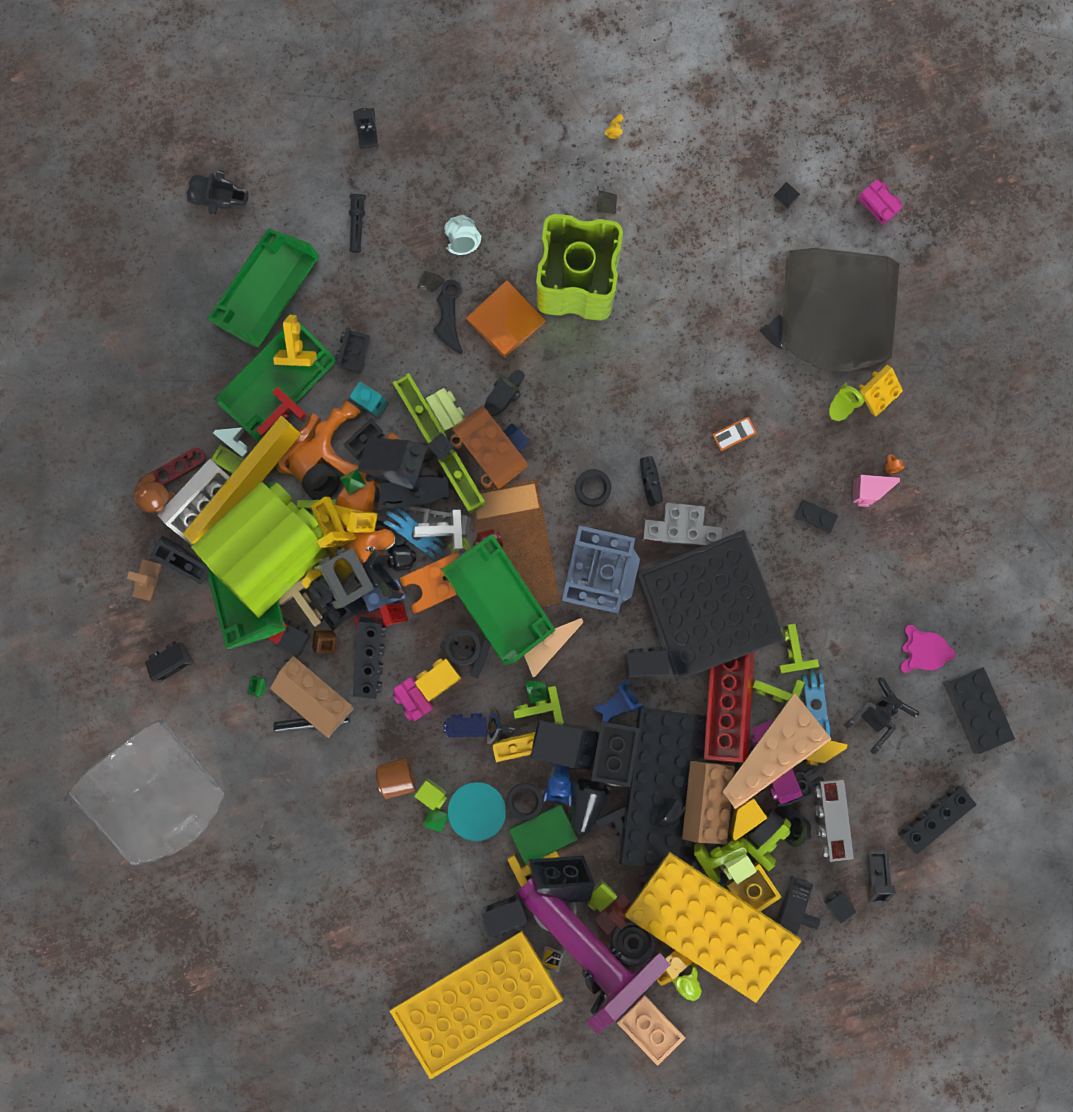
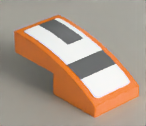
M746 417L712 435L720 450L724 451L757 434V431L751 419Z

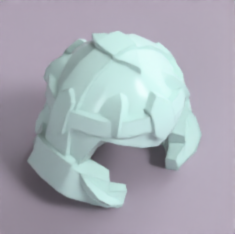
M459 215L450 218L446 222L444 230L450 241V244L446 247L449 252L465 255L477 249L482 236L475 227L474 220L465 215Z

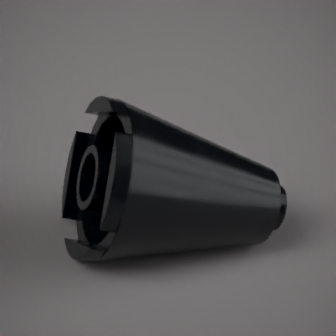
M578 778V782L576 779H573L571 827L575 833L585 835L591 831L610 794V787L604 785V788L599 786V782L591 781L590 779Z

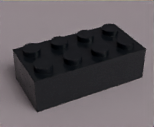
M977 667L943 682L973 753L981 754L1015 739L984 667Z

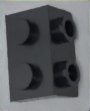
M346 328V331L342 332L340 337L341 349L337 350L335 355L338 367L361 373L370 335Z

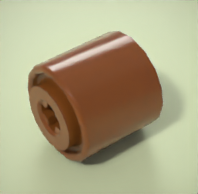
M407 757L377 766V772L375 773L378 789L385 799L416 792L413 769Z

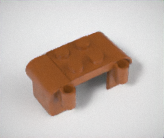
M480 406L451 428L455 434L451 437L450 442L455 448H460L464 444L485 471V474L481 477L483 487L489 488L494 483L497 489H499L528 467L525 459L484 406ZM455 439L460 440L458 444L453 443ZM488 478L490 482L485 484L483 480Z

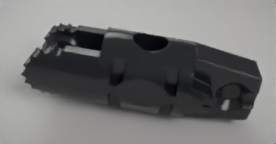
M653 456L643 457L640 459L643 486L648 504L654 506L663 501L658 470Z

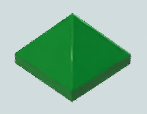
M358 469L340 478L349 495L366 486L359 471H357Z
M252 675L247 694L260 697L267 689L265 679Z

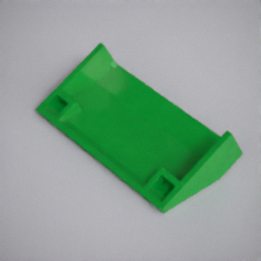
M268 228L207 317V320L240 340L259 348L319 258L318 253L310 243Z
M301 323L299 336L303 343L302 351H316L317 359L311 366L274 364L273 357L279 350H287L283 328L214 398L258 442L263 437L257 432V429L282 404L272 393L276 387L282 390L296 404L337 362L335 357Z
M493 534L441 568L504 665L515 663L555 631L550 620Z
M209 570L207 576L226 649L269 638L286 630L278 600L258 618Z

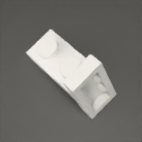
M452 510L451 525L447 522L437 523V526H429V523L418 524V527L413 529V537L452 536L453 551H460L463 548L461 510Z

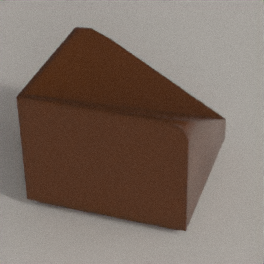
M314 631L312 649L316 654H332L335 652L337 636L334 631Z

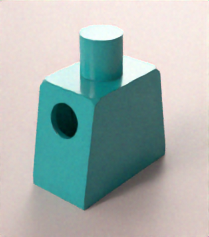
M362 382L358 383L348 399L377 419L381 417L389 405L382 395Z

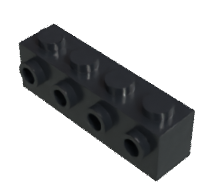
M360 617L358 621L353 697L376 699L378 693L382 691V681H379V675L383 674L384 663H380L381 656H384L385 644H382V637H386L387 626L383 625V619Z
M953 785L945 791V796L941 799H935L927 811L922 810L915 816V821L911 824L910 822L906 823L900 829L901 832L898 835L913 853H920L977 805L962 786Z

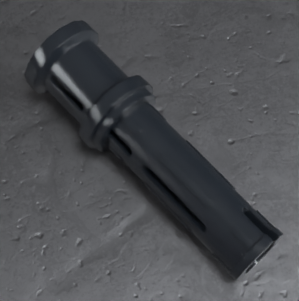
M350 194L351 210H349V216L351 217L349 252L361 253L362 218L366 215L364 211L366 195Z

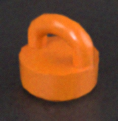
M892 454L887 456L888 463L884 465L886 473L891 474L904 469L903 460H897Z

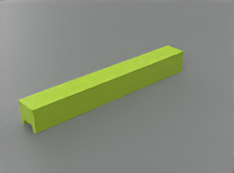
M408 373L400 380L392 382L427 443L429 444L441 432L445 435L411 375ZM453 452L442 463L438 460L469 514L486 505L456 452Z

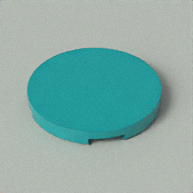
M482 782L468 783L460 787L450 799L448 805L449 822L454 831L467 840L482 841L489 839L501 829L505 821V802L501 794L489 784Z

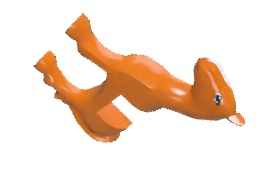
M346 400L341 408L332 409L330 416L320 422V417L310 413L306 425L299 430L301 435L278 461L276 470L281 474L292 475L302 483L304 475L310 468L317 464H323L326 461L345 475L358 469L359 465L347 462L337 456L331 446V438L335 430L348 419L356 418L361 411ZM391 432L386 437V439H400ZM359 471L366 486L350 495L344 487L336 500V505L363 512H373L374 482H379V480L367 482L365 478L367 474ZM388 529L376 530L374 532H354L356 539L343 547L345 549L353 548L360 563H364L374 550H387L395 543V535L393 531Z

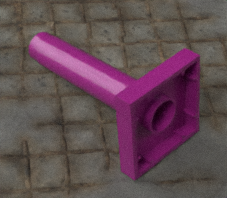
M533 877L516 893L584 970H587L589 975L593 976L594 982L606 994V1003L586 1022L596 1034L615 1022L671 965L659 953L636 973H632L621 964L561 899L538 892Z

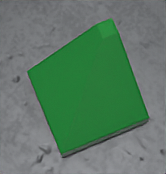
M525 681L530 704L549 700L545 682Z
M430 809L423 826L441 833L448 814L438 809Z

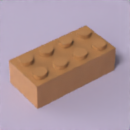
M690 761L683 840L697 843L727 844L731 803L723 791L734 777L735 766Z

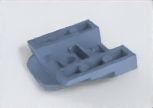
M579 525L562 601L619 614L620 605L632 597L640 558L633 549L635 538Z

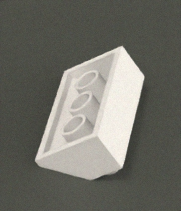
M209 459L157 515L168 527L191 545L192 543L183 533L230 476Z

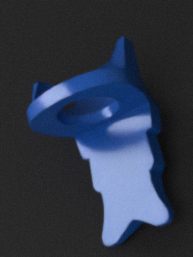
M630 680L617 686L619 691L606 704L595 707L596 711L603 714L602 721H609L614 716H619L624 712L628 713L643 705V703L638 704V699L631 689L625 688L631 683Z
M552 763L554 770L551 773L548 786L544 790L543 803L546 800L561 803L568 802L571 807L572 791L571 781H569L570 773L568 772L570 767Z

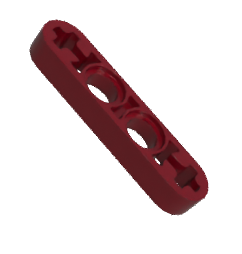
M193 448L150 473L155 475V480L159 484L166 486L203 465L207 456L202 449ZM196 452L198 454H202L200 456V461H191V463L193 464L192 466H190L189 462L185 459L186 457H188L189 460L193 459L195 457L194 453ZM179 461H183L186 465L185 469L181 472L175 468ZM161 471L169 473L167 480L161 481L159 479Z

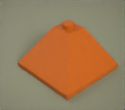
M508 280L466 317L467 321L504 359L546 322Z

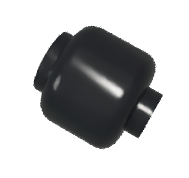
M408 545L394 546L389 551L391 556L387 562L389 567H392L395 571L411 569L413 562L416 561V554Z

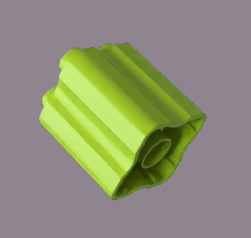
M552 214L545 219L542 233L541 261L538 264L536 281V305L540 312L558 316L572 313L580 315L584 319L598 321L605 320L610 316L617 285V267L623 237V229L619 223L602 219L581 221L573 216Z
M260 482L191 546L209 569L258 618L327 554L325 549L320 548L317 540L324 537L321 529L318 527V522L303 507L299 510L292 502V497L277 482L270 489L263 482Z

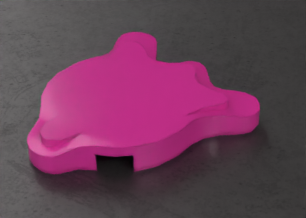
M913 625L905 627L907 641L902 646V651L908 653L909 658L900 664V670L903 673H908L916 668L930 671L936 670L947 661L954 659V649L949 647L942 636L932 632H921Z

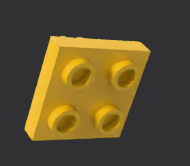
M886 365L879 373L874 371L872 373L874 378L865 386L861 384L858 387L871 414L874 416L885 410L903 392L893 368L889 365Z

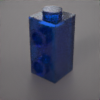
M471 713V717H463V714H451V718H447V722L443 724L444 734L447 733V738L487 737V719L482 717V713Z

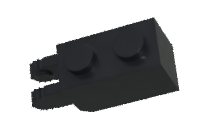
M319 577L310 584L312 587L309 588V591L319 604L328 610L336 599L325 578L321 579Z

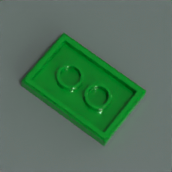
M561 804L509 829L525 865L528 864V859H540L578 840Z

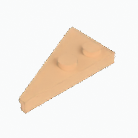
M582 618L555 628L552 634L524 655L532 677H535L582 625Z

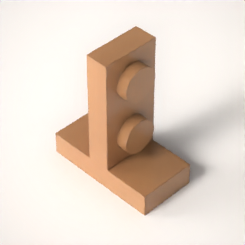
M142 559L139 573L128 572L127 579L133 580L132 584L135 585L132 597L153 601L162 564Z

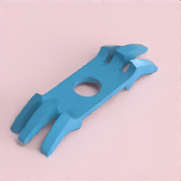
M393 508L395 512L405 518L404 520L396 514L387 511L386 514L396 521L400 527L387 520L383 524L410 541L433 562L438 560L428 550L429 548L441 557H446L445 553L433 543L436 542L443 549H446L447 546L435 536L421 537L419 540L412 538V531L414 527H418V523L399 508Z
M810 669L811 688H808L809 684L806 675H801L802 681L805 682L803 688L806 707L822 728L824 723L825 731L830 736L822 673H818L819 687H817L814 670ZM812 700H819L822 707L819 710H814L810 703Z

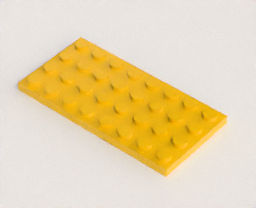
M671 852L667 854L625 913L626 918L755 1003L802 942L801 938Z
M522 930L390 1010V1013L428 1077L432 1079L562 1002L564 998Z

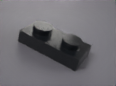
M802 500L795 515L796 519L828 533H831L838 517L837 514L806 500Z

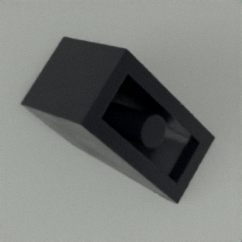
M360 597L342 608L335 609L334 605H332L322 616L332 631H334L357 614L366 603Z

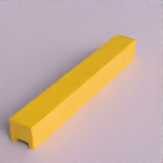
M280 416L185 530L183 535L192 544H195L264 480L301 433L284 417Z

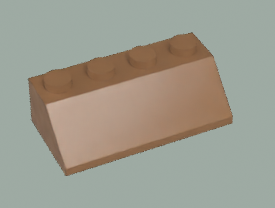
M294 656L280 670L270 688L327 738L333 734L354 709L351 704Z

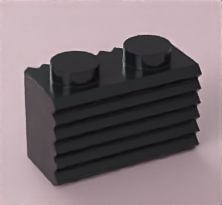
M371 418L343 445L359 460L363 455L368 438L385 437V434Z

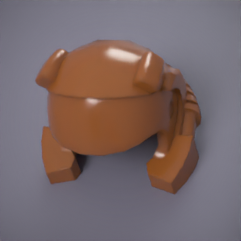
M153 473L145 475L136 484L134 500L142 511L159 513L173 499L175 494L170 491L167 492L163 485L154 482L156 477Z

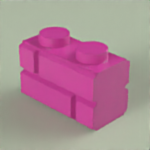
M876 179L859 195L858 199L884 225L903 206L901 205V200L888 191L889 188L886 183Z
M410 677L393 689L394 694L392 696L398 705L400 703L403 704L405 707L403 712L408 720L413 719L416 722L432 711L434 707L415 684V679Z

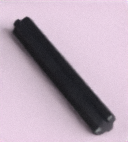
M350 715L341 724L350 723ZM305 718L278 721L273 724L275 732L315 728Z

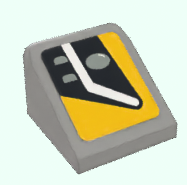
M545 946L541 957L544 967L559 972L564 951Z

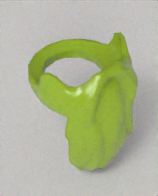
M847 382L840 388L830 404L829 415L832 420L841 421L846 419L855 408L862 406L865 402L858 390L851 386H846Z
M691 963L688 966L692 968L690 975L677 976L672 981L684 998L695 1001L700 998L702 990L697 980V966Z

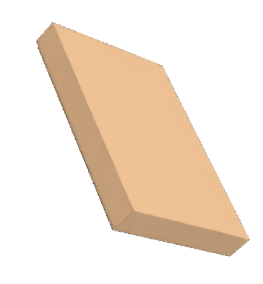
M645 994L616 1021L657 1066L685 1039V1036Z

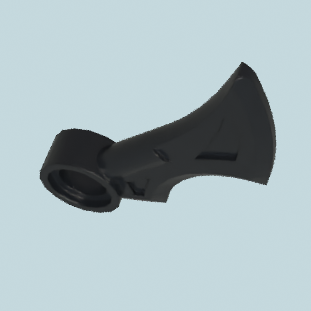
M450 279L444 282L436 300L441 309V319L433 331L449 348L462 354L463 351L458 340L455 324V299L460 296L461 287L456 280ZM449 285H455L457 291L451 295L446 292V288Z

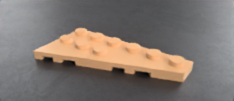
M795 693L724 789V795L735 809L831 740L830 736Z

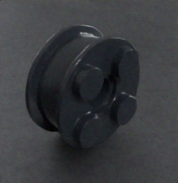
M625 920L614 929L611 936L612 949L616 947L617 952L621 953L622 963L636 966L645 963L652 956L655 949V939L651 933L631 920ZM630 938H637V946H628V940Z

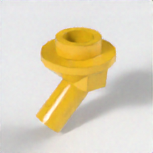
M618 114L610 122V126L604 131L608 138L616 139L619 138V135L623 134L619 123L624 117Z

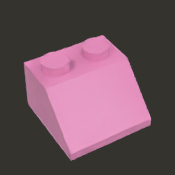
M860 475L853 482L852 503H858V506L869 507V504L879 500L898 484L900 478Z

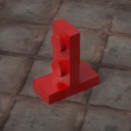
M278 387L272 393L282 404L257 429V432L262 437H264L280 416L287 420L290 416L289 413L292 412L301 421L307 417L306 413Z
M403 603L384 605L379 607L380 609L353 618L357 630L360 617L383 619V625L387 627L408 621Z

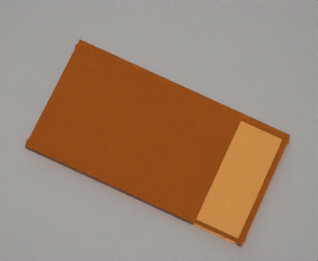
M537 480L502 486L499 489L480 490L479 492L486 505L473 512L476 532L494 529L501 534L503 551L540 607L560 603Z

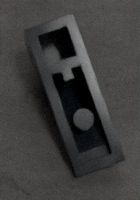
M163 535L150 554L151 558L199 584H202L210 570L196 556Z

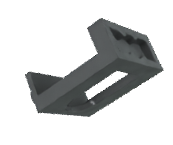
M342 547L334 552L335 556L331 558L326 556L318 561L319 565L313 567L315 570L320 569L336 599L332 602L335 609L348 605L374 589L353 548L345 549V547ZM340 558L349 562L361 584L348 593H345L334 571V563Z

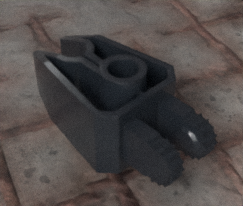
M515 370L508 379L500 377L493 385L495 388L487 397L484 408L490 415L494 417L503 412L511 402H516L521 396V393H519L521 389L518 387L525 378L522 371Z
M813 766L804 772L793 771L803 796L780 804L778 801L775 805H790L812 796L813 787L818 785L817 781H824V778L820 776L809 782L807 777L814 774L818 768Z

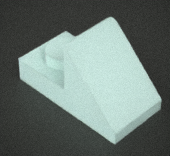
M244 428L221 429L213 432V434L244 459L249 455V452L246 451L248 447L240 440L236 442L245 432Z

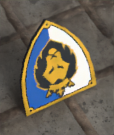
M490 708L485 745L488 747L496 743L500 733L514 734L515 731L514 726L501 725L500 715L495 708Z

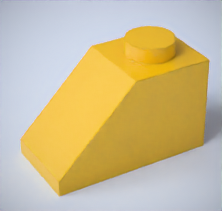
M829 741L805 758L807 759L806 763L818 766L819 762L825 763L847 749L848 744Z

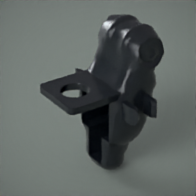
M217 170L216 176H214V172H210L209 177L202 175L192 176L189 181L187 201L196 205L208 206L209 214L216 215L217 208L228 209L237 205L245 206L248 202L249 193L244 188H238L233 182L224 179V171Z

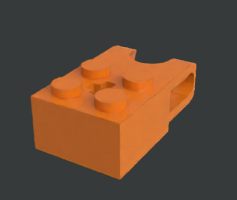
M460 552L453 553L399 579L401 586L417 584L422 589L421 599L411 606L413 613H419L457 596L449 581L445 580V575L441 568L459 556Z

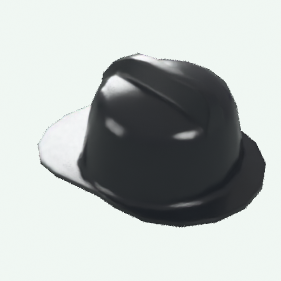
M778 806L775 809V812L783 820L786 818L791 823V832L785 838V841L790 846L799 847L806 840L812 838L810 822L792 806Z

